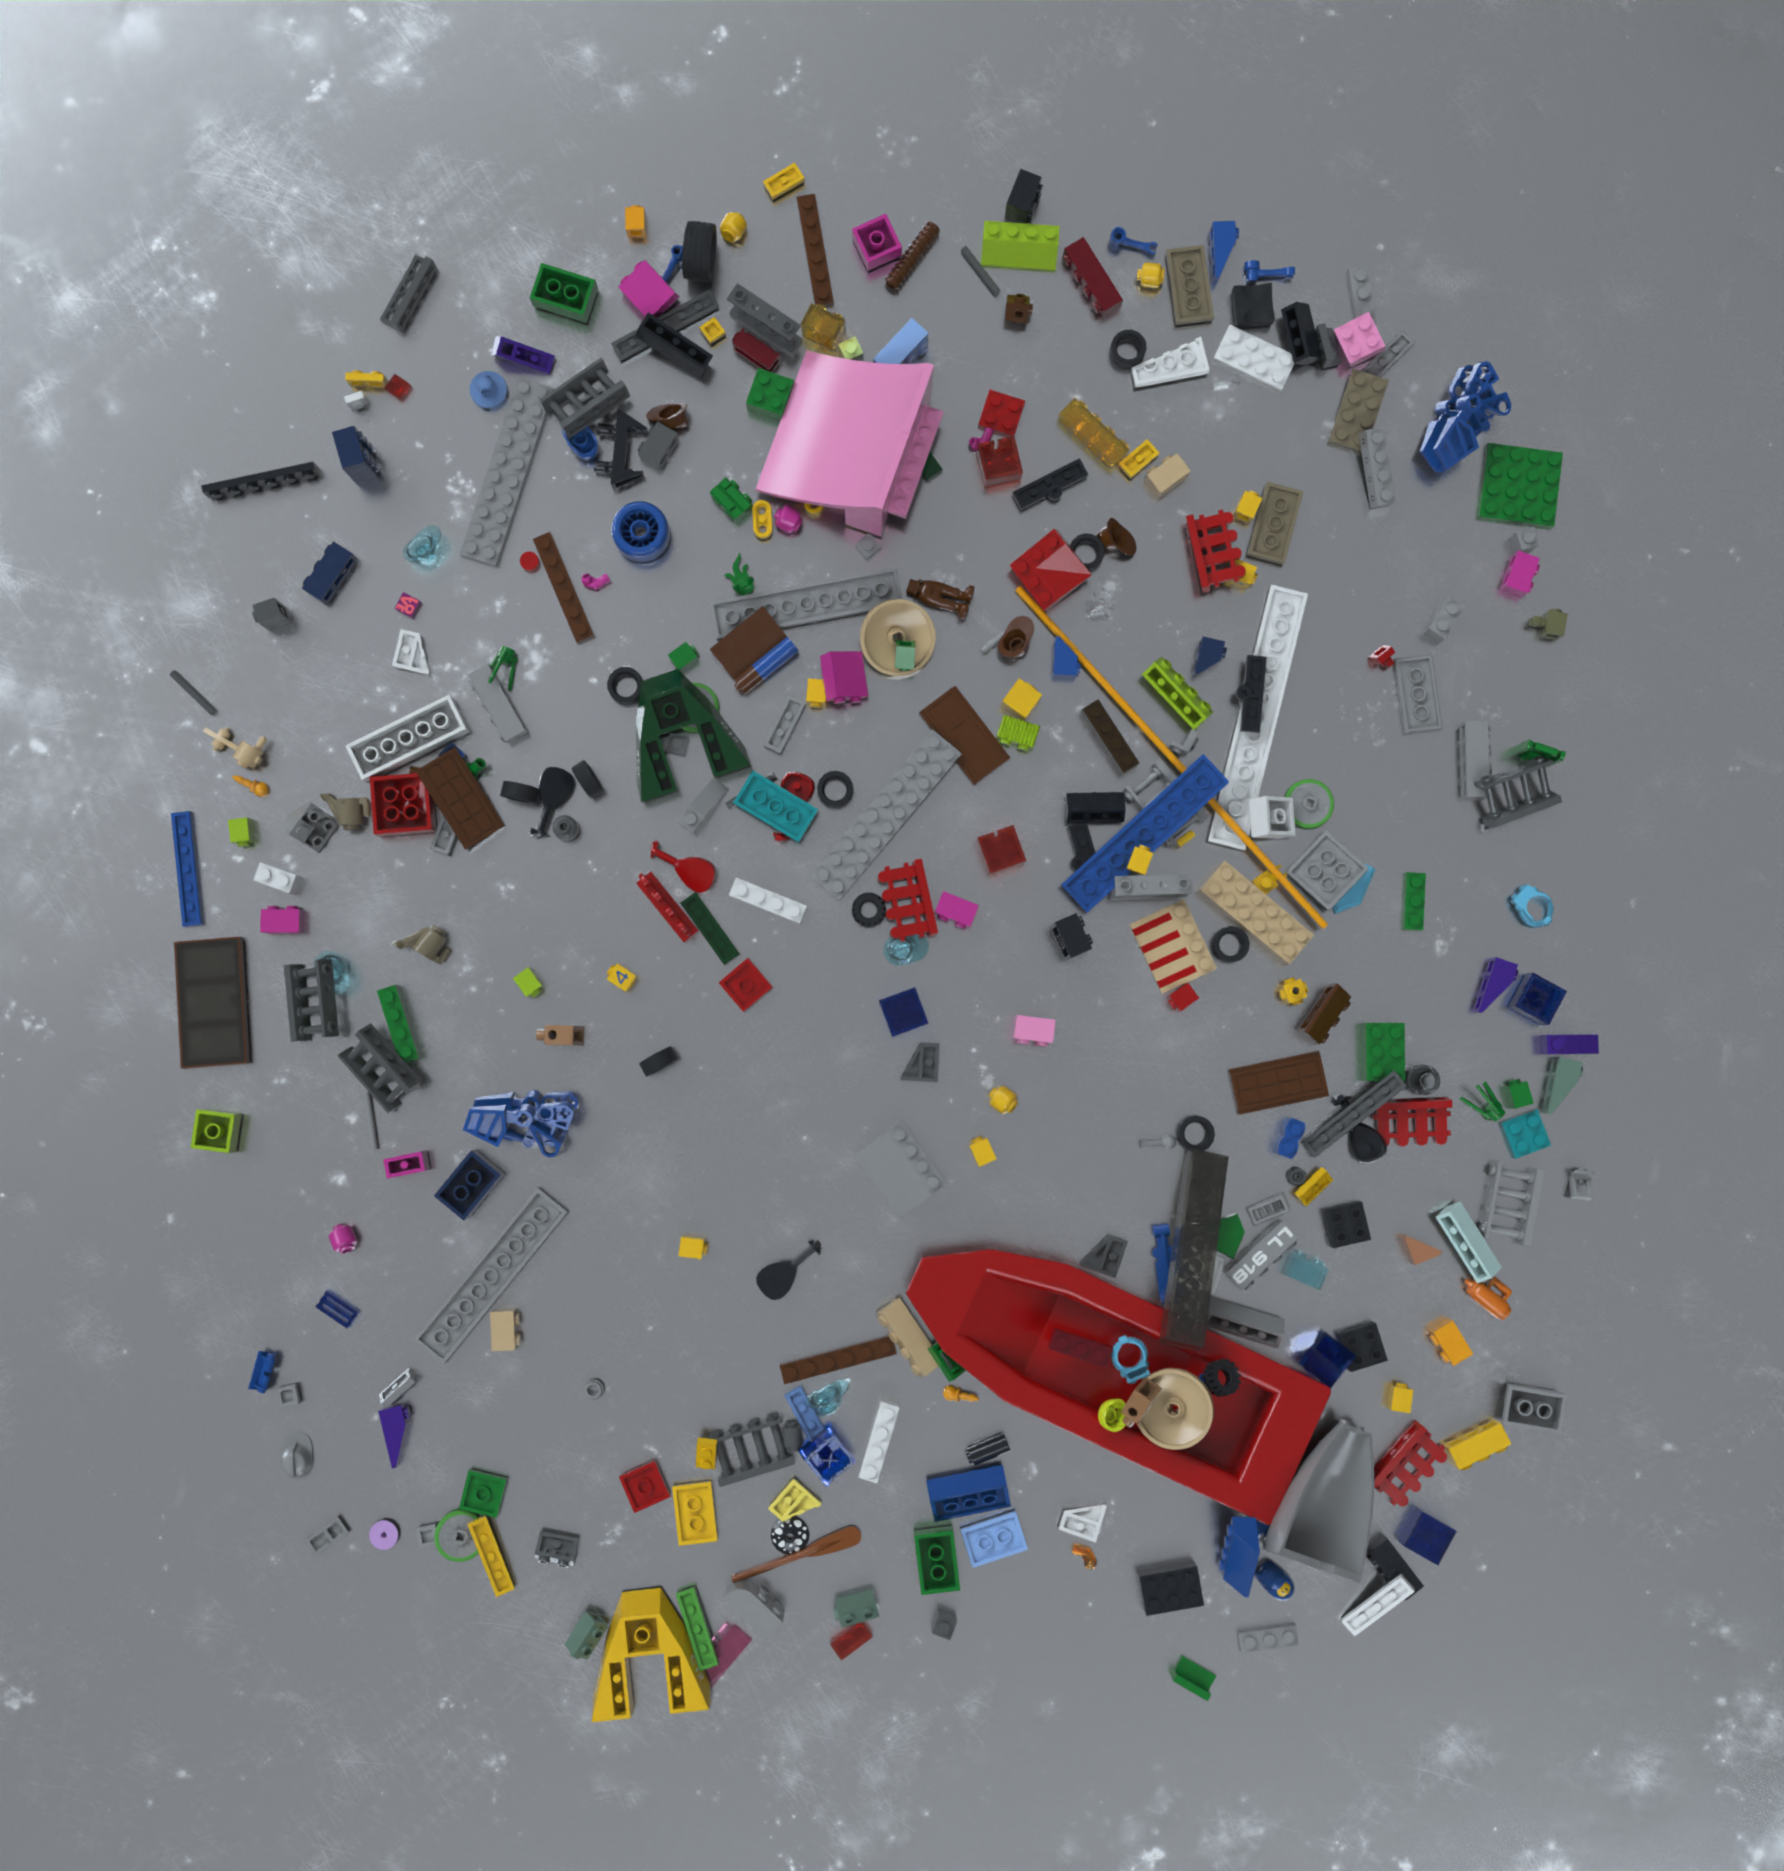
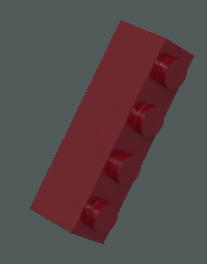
M1082 237L1065 247L1062 257L1067 267L1070 266L1075 281L1080 282L1085 297L1090 298L1092 301V308L1095 313H1099L1101 318L1120 308L1123 299L1085 238Z

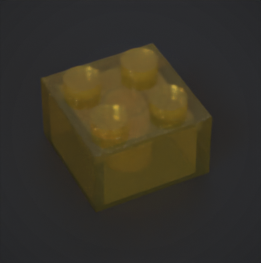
M810 304L801 322L802 336L836 353L838 344L842 342L846 334L844 317L839 313L827 311L820 304Z

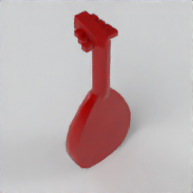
M788 772L784 775L780 787L808 803L813 796L815 783L808 775L799 772ZM780 831L772 833L775 836V840L779 842L790 838Z
M657 840L652 842L650 858H653L655 855L672 864L680 879L691 890L703 893L710 888L716 874V869L712 862L700 857L677 859L658 849L659 842Z

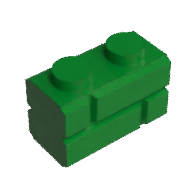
M725 477L709 493L713 500L737 524L752 510L751 502L753 501L746 493L742 494L738 490L740 487L733 479L729 481Z

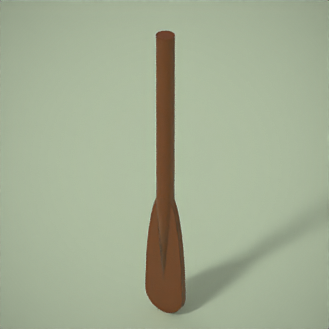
M855 1526L843 1528L815 1541L801 1551L732 1575V1581L736 1583L805 1557L826 1555L853 1547L860 1542L861 1532Z

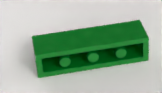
M392 985L377 990L396 1052L406 1064L423 1059L401 986Z

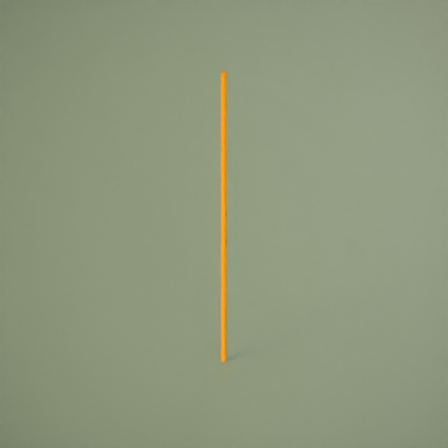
M1019 586L1015 590L1017 594L1047 627L1070 647L1078 656V661L1081 662L1087 671L1182 774L1187 768L1031 596ZM1214 798L1209 800L1207 803L1315 922L1324 929L1328 923L1221 805Z

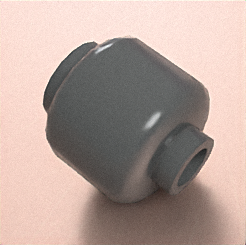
M559 816L553 823V833L562 841L573 840L579 832L578 823L570 816Z

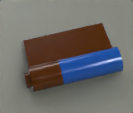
M763 606L710 648V651L735 680L734 686L740 694L742 692L745 694L750 692L799 652Z

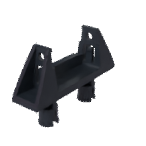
M618 409L615 425L598 423L600 430H597L598 435L614 436L613 460L611 462L594 460L595 465L598 466L594 467V472L610 473V484L613 489L644 476L642 470L624 468V465L626 463L628 432L648 433L646 426Z

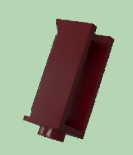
M744 328L740 333L737 332L732 339L733 350L759 368L773 372L781 361L780 353H775L772 348L748 332L745 333Z

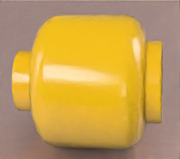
M729 212L725 215L719 227L722 237L729 242L741 239L747 228V222L742 214Z
M1145 262L1142 265V269H1138L1137 280L1141 281L1143 288H1159L1160 284L1164 282L1165 268H1162L1160 263Z
M1000 1086L998 1089L995 1087L989 1094L991 1098L990 1106L1001 1114L1012 1113L1019 1102L1017 1094L1006 1086Z

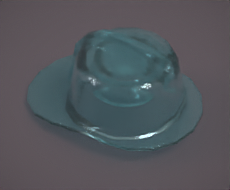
M430 525L422 529L405 546L403 550L405 560L416 562L419 566L431 562L436 556V546L441 538L439 527Z
M919 935L905 937L903 942H900V938L893 939L890 937L885 942L883 948L886 960L894 965L916 962L926 956L929 950V942L926 937L919 938Z
M333 951L320 953L315 960L332 959L335 995L344 993L350 985V974L344 960Z
M838 1380L811 1394L806 1400V1405L814 1408L819 1417L834 1413L839 1408L841 1397L847 1392L849 1383L846 1380Z

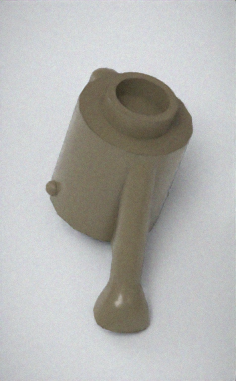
M320 794L322 800L327 802L338 821V826H343V830H358L359 825H363V816H371L370 801L366 797L336 800L332 794Z
M434 924L431 928L425 926L403 940H396L391 943L400 950L411 947L437 964L443 963L452 951L449 947L445 946L441 954L437 956L447 938L444 937L446 932Z

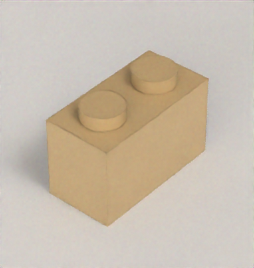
M1178 453L1174 456L1168 455L1162 460L1163 464L1159 467L1155 465L1147 471L1148 475L1145 478V482L1158 498L1187 478L1191 472Z
M502 1309L490 1312L492 1352L516 1350L518 1345H521V1334L518 1333L517 1325H520V1314H517V1309Z

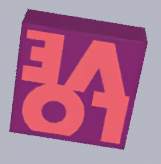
M403 592L394 609L413 618L421 601Z

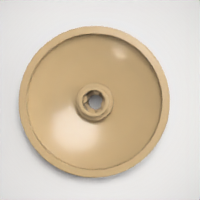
M891 599L879 603L869 611L862 622L859 641L865 659L873 668L887 675L904 676L916 672L929 660L935 647L936 633L930 616L922 607L908 600ZM894 634L899 635L897 640L915 641L914 669L901 671L899 668H895L896 640L893 638Z
M1165 1368L1149 1375L1147 1378L1161 1387L1162 1390L1146 1415L1137 1424L1141 1432L1151 1442L1166 1449L1180 1450L1197 1444L1209 1431L1214 1418L1213 1399L1206 1385L1194 1374L1179 1368ZM1173 1404L1177 1405L1178 1409H1174Z

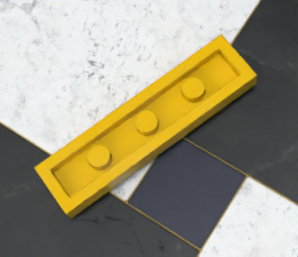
M486 1515L467 1523L495 1596L498 1597L514 1590L515 1587Z

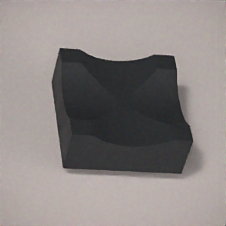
M1272 283L1254 286L1236 285L1233 287L1232 301L1236 328L1266 326L1274 323Z
M1356 1201L1322 1209L1331 1248L1371 1240L1363 1202Z
M1372 1321L1352 1329L1336 1332L1348 1371L1353 1372L1388 1361L1375 1322Z

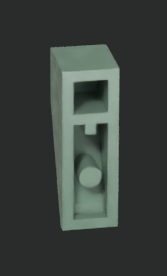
M1562 1057L1553 1058L1542 1113L1552 1114L1576 1085L1583 1074L1582 1062Z

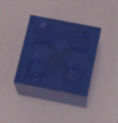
M1526 973L1508 1007L1540 1025H1550L1567 991L1535 973Z
M915 987L879 1000L892 1037L929 1024Z
M1324 1332L1309 1348L1299 1364L1322 1383L1332 1388L1357 1356L1328 1333Z
M829 1425L798 1450L806 1464L826 1487L857 1462Z
M1416 1507L1398 1541L1404 1547L1439 1565L1457 1531L1445 1522Z

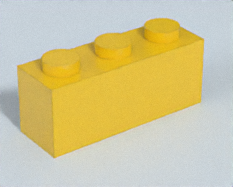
M1494 1420L1445 1444L1444 1447L1453 1466L1458 1470H1467L1473 1466V1463L1485 1461L1490 1458L1489 1455L1507 1450V1446L1511 1445V1442L1502 1424Z

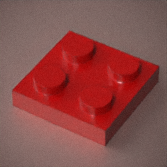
M989 389L978 427L983 429L988 427L996 433L1014 438L1025 400Z
M749 958L719 982L743 1012L773 988Z
M656 1460L619 1476L634 1513L671 1496Z

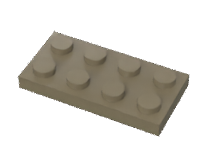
M1204 245L1167 249L1166 259L1176 325L1213 321L1214 314Z
M1352 369L1328 440L1329 443L1361 453L1358 433L1373 429L1389 382L1388 379Z
M1266 482L1247 556L1281 565L1285 564L1304 491Z

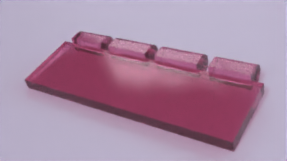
M725 1622L717 1632L718 1636L722 1639L720 1640L716 1636L712 1638L720 1664L704 1670L710 1682V1689L752 1641L735 1624L731 1626Z

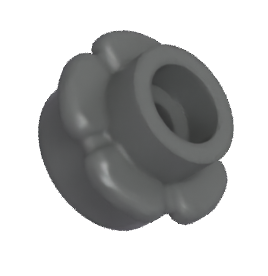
M1294 1167L1287 1174L1289 1183L1293 1186L1303 1185L1307 1177L1306 1172L1301 1170L1300 1167Z

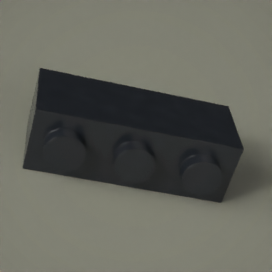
M1295 302L1281 309L1294 364L1308 365L1321 359L1322 356L1309 304Z
M1124 792L1066 793L1067 823L1124 822L1125 820Z
M1382 1535L1368 1546L1367 1552L1369 1555L1366 1557L1373 1566L1376 1564L1381 1569L1379 1574L1386 1582L1388 1580L1392 1581L1402 1574L1415 1588V1592L1408 1596L1405 1601L1424 1587L1387 1537Z

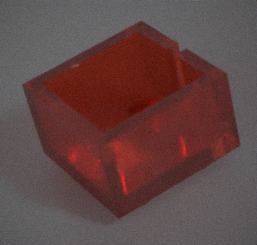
M1014 436L998 439L997 449H994V440L977 444L976 452L985 487L1022 479L1023 470Z
M1014 825L997 830V837H994L995 834L992 832L976 839L989 876L1026 862Z

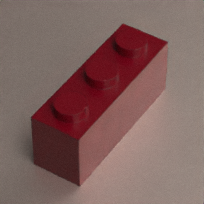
M1055 1327L1048 1344L1050 1350L1105 1368L1108 1366L1113 1350L1110 1345Z

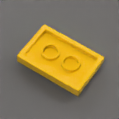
M712 1481L673 1485L678 1545L718 1541Z

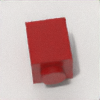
M1185 983L1167 996L1169 999L1167 1003L1173 1011L1181 1012L1198 1000L1199 997L1190 984Z

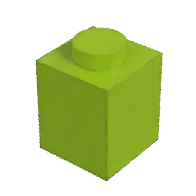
M245 817L228 820L230 843L236 844L237 847L249 846V843L255 842L253 819Z
M527 967L513 978L523 994L528 998L531 996L535 998L542 993L541 989L545 987L530 967Z

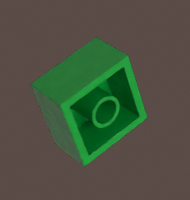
M758 368L746 401L747 410L781 421L794 385V380Z

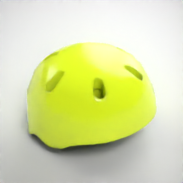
M1109 1399L1100 1406L1098 1420L1106 1430L1117 1432L1126 1426L1122 1422L1124 1415L1121 1411L1126 1404L1123 1400Z

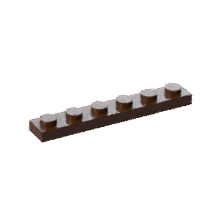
M815 194L797 196L815 308L834 305Z
M551 532L533 538L576 643L578 644L595 637Z
M888 1335L787 1362L779 1366L785 1385L896 1355L897 1352L894 1342Z

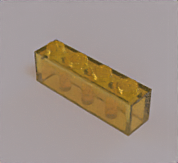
M1074 398L1059 413L1058 420L1111 470L1128 455L1130 450L1128 444L1123 439L1119 440L1109 426H1104L1097 414H1092L1087 410V406L1083 401H1078Z

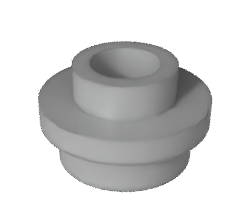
M596 1379L588 1381L584 1387L585 1395L590 1399L600 1398L604 1392L603 1384ZM596 1386L598 1391L592 1392L591 1387Z

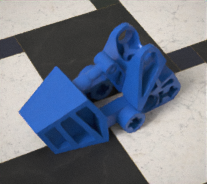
M1488 361L1479 362L1475 366L1466 365L1459 368L1449 388V396L1452 399L1440 401L1436 405L1435 412L1439 419L1429 422L1420 449V453L1434 472L1442 473L1478 449L1479 445L1476 437L1481 432L1490 429L1488 419L1494 417V415L1505 416L1511 411V401L1507 392L1496 394L1491 386L1499 380V377L1492 364ZM1457 386H1460L1462 389L1460 396H1457L1455 393ZM1501 402H1504L1506 404L1505 412H1502L1499 409V404Z
M531 1090L527 1092L524 1099L514 1098L513 1092L477 1097L474 1100L473 1106L469 1109L463 1131L496 1147H499L502 1139L522 1142L526 1148L532 1147L536 1140L544 1156L555 1157L559 1152L578 1106L579 1096L573 1091L549 1092L542 1097L539 1091ZM568 1097L573 1101L572 1104L567 1101ZM547 1098H553L556 1102L546 1103L545 1101ZM517 1123L520 1127H528L526 1134H519L514 1130L508 1129L509 1124ZM548 1144L551 1147H555V1152L548 1153L545 1150V1146Z

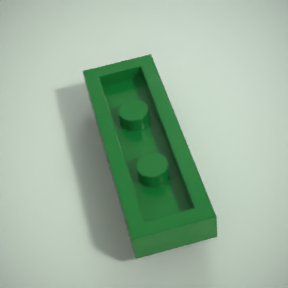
M1405 873L1402 930L1423 931L1426 873Z

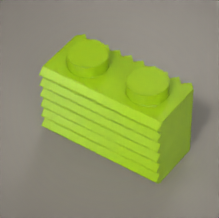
M1004 715L996 739H999V743L1010 746V744L1018 745L1017 748L1019 750L1028 752L1029 749L1033 750L1040 726Z

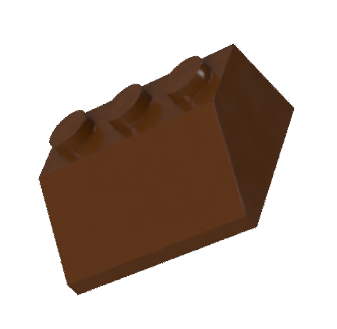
M1328 984L1297 1033L1315 1045L1324 1044L1330 1035L1328 1034L1330 1028H1334L1340 1021L1339 1015L1350 1006L1351 1002L1349 1000L1351 996L1339 984Z

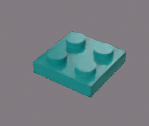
M1538 1109L1500 1122L1513 1159L1552 1146Z

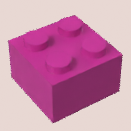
M883 214L852 229V239L868 271L902 256V246L887 214Z

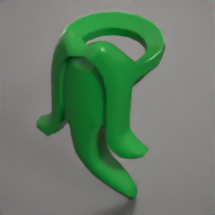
M739 553L732 566L735 576L730 573L724 576L731 579L733 590L744 596L752 593L754 578L749 576L746 571L748 564L743 566L742 572L740 571L738 565L741 554Z

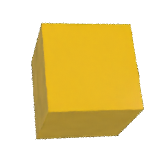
M1019 678L1003 699L1001 707L1018 719L1025 721L1040 701L1042 694L1034 686Z

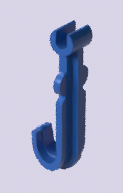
M1169 1224L1152 1225L1153 1236L1157 1242V1247L1152 1250V1255L1158 1259L1155 1262L1159 1298L1162 1305L1171 1306L1179 1303L1175 1261L1171 1258L1175 1255V1249L1169 1246Z

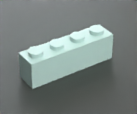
M1461 1201L1445 1207L1436 1216L1437 1221L1476 1283L1493 1278L1502 1266Z

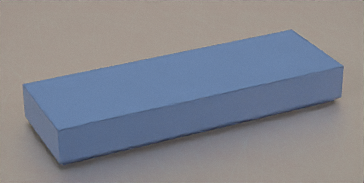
M802 1385L784 1394L811 1446L813 1447L828 1439L829 1435Z

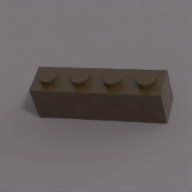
M1099 699L1081 710L1080 714L1120 776H1123L1140 764Z

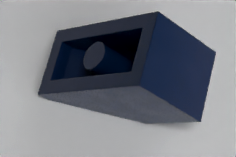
M1204 636L1201 638L1192 677L1196 678L1218 664L1221 658H1225L1227 648L1224 647L1225 641Z

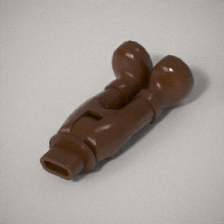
M910 579L906 593L914 595L915 599H919L927 605L950 612L955 611L960 619L965 620L975 586L968 585L965 590H960L937 581L921 579L916 581ZM941 596L951 597L956 600L958 599L965 603H956V601L948 600Z

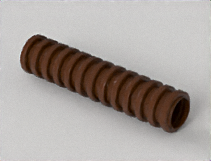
M931 221L925 223L926 226H923L922 230L919 231V235L915 237L916 240L912 241V245L910 244L908 246L909 249L905 250L902 259L898 260L895 268H892L888 277L884 279L887 286L891 289H899V286L903 284L902 281L906 280L905 276L909 275V271L911 272L913 270L912 267H915L916 262H919L923 253L926 252V248H929L930 244L933 243V239H936V234H939L940 230L935 223Z

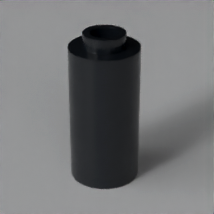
M1003 1432L968 1447L969 1451L966 1452L969 1463H974L976 1466L1011 1450Z

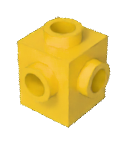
M1292 977L1284 980V984L1279 986V996L1285 1004L1292 1003V1006L1303 1003V998L1307 997L1308 988L1301 979L1295 980ZM1294 987L1296 988L1297 995L1292 992Z

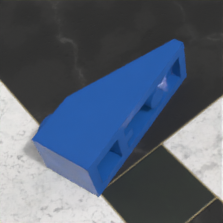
M1235 221L1212 222L1210 240L1213 284H1217L1235 241L1239 239V228H1236Z

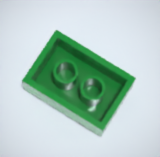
M541 263L530 295V301L534 307L587 323L598 286L595 279Z
M1361 1023V1081H1381L1394 1070L1405 1081V1023Z
M953 1526L914 1530L921 1595L960 1591Z

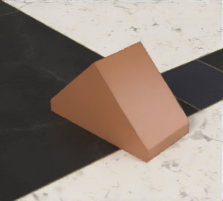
M1401 1234L1400 1239L1411 1264L1417 1265L1442 1253V1251Z

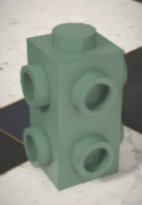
M873 1589L835 1599L836 1608L833 1609L835 1620H840L841 1627L880 1617Z
M585 1611L564 1644L573 1658L589 1659L609 1626L600 1615Z

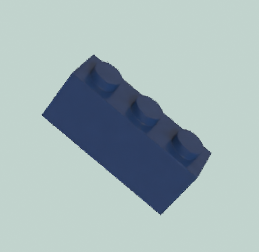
M333 541L332 544L326 547L322 559L315 563L312 574L303 581L302 589L326 605L357 557Z

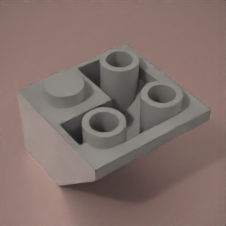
M308 802L291 811L280 827L290 836L319 852L338 826V821L313 803Z

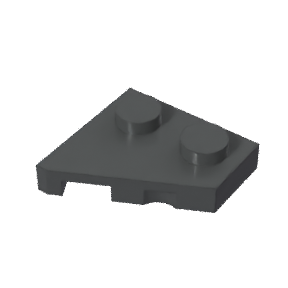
M920 1043L900 1080L938 1082L939 1043Z
M1108 1235L1080 1263V1266L1116 1278L1128 1241Z

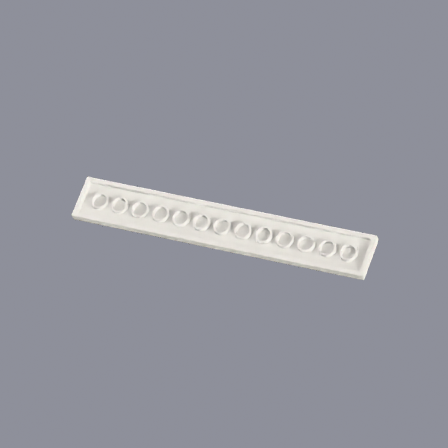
M1272 584L1269 588L1253 653L1255 656L1267 657L1260 733L1240 732L1241 702L1224 771V776L1229 783L1219 791L1217 799L1221 807L1248 836L1251 829L1249 799L1259 797L1308 597L1307 593ZM1214 811L1207 842L1245 851L1246 844Z

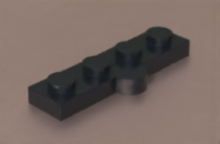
M1079 458L1013 491L1012 495L1020 510L1047 497L1052 501H1057L1062 496V489L1088 477V473Z
M1246 656L1244 685L1238 687L1235 692L1236 698L1242 701L1240 732L1260 733L1267 659L1265 656Z
M1087 823L1068 826L1076 855L1070 864L1071 868L1075 871L1096 853Z

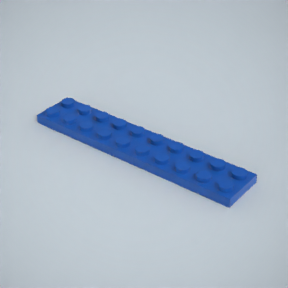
M1202 754L1063 882L1061 886L1088 913L1115 888V876H1128L1132 872L1126 868L1135 846L1143 845L1151 848L1150 852L1153 853L1223 789L1229 781Z

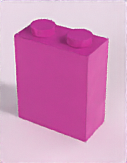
M646 260L636 264L634 271L630 275L625 276L618 286L644 316L649 312L656 318L660 317L680 297Z
M830 651L820 656L826 701H834V704H841L846 701L859 703L861 699L868 697L862 651Z

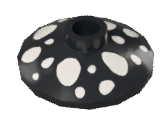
M793 1516L783 1522L780 1519L775 1522L771 1531V1540L778 1551L790 1555L806 1547L810 1533L804 1520ZM791 1533L793 1535V1539L788 1540L786 1538V1535Z

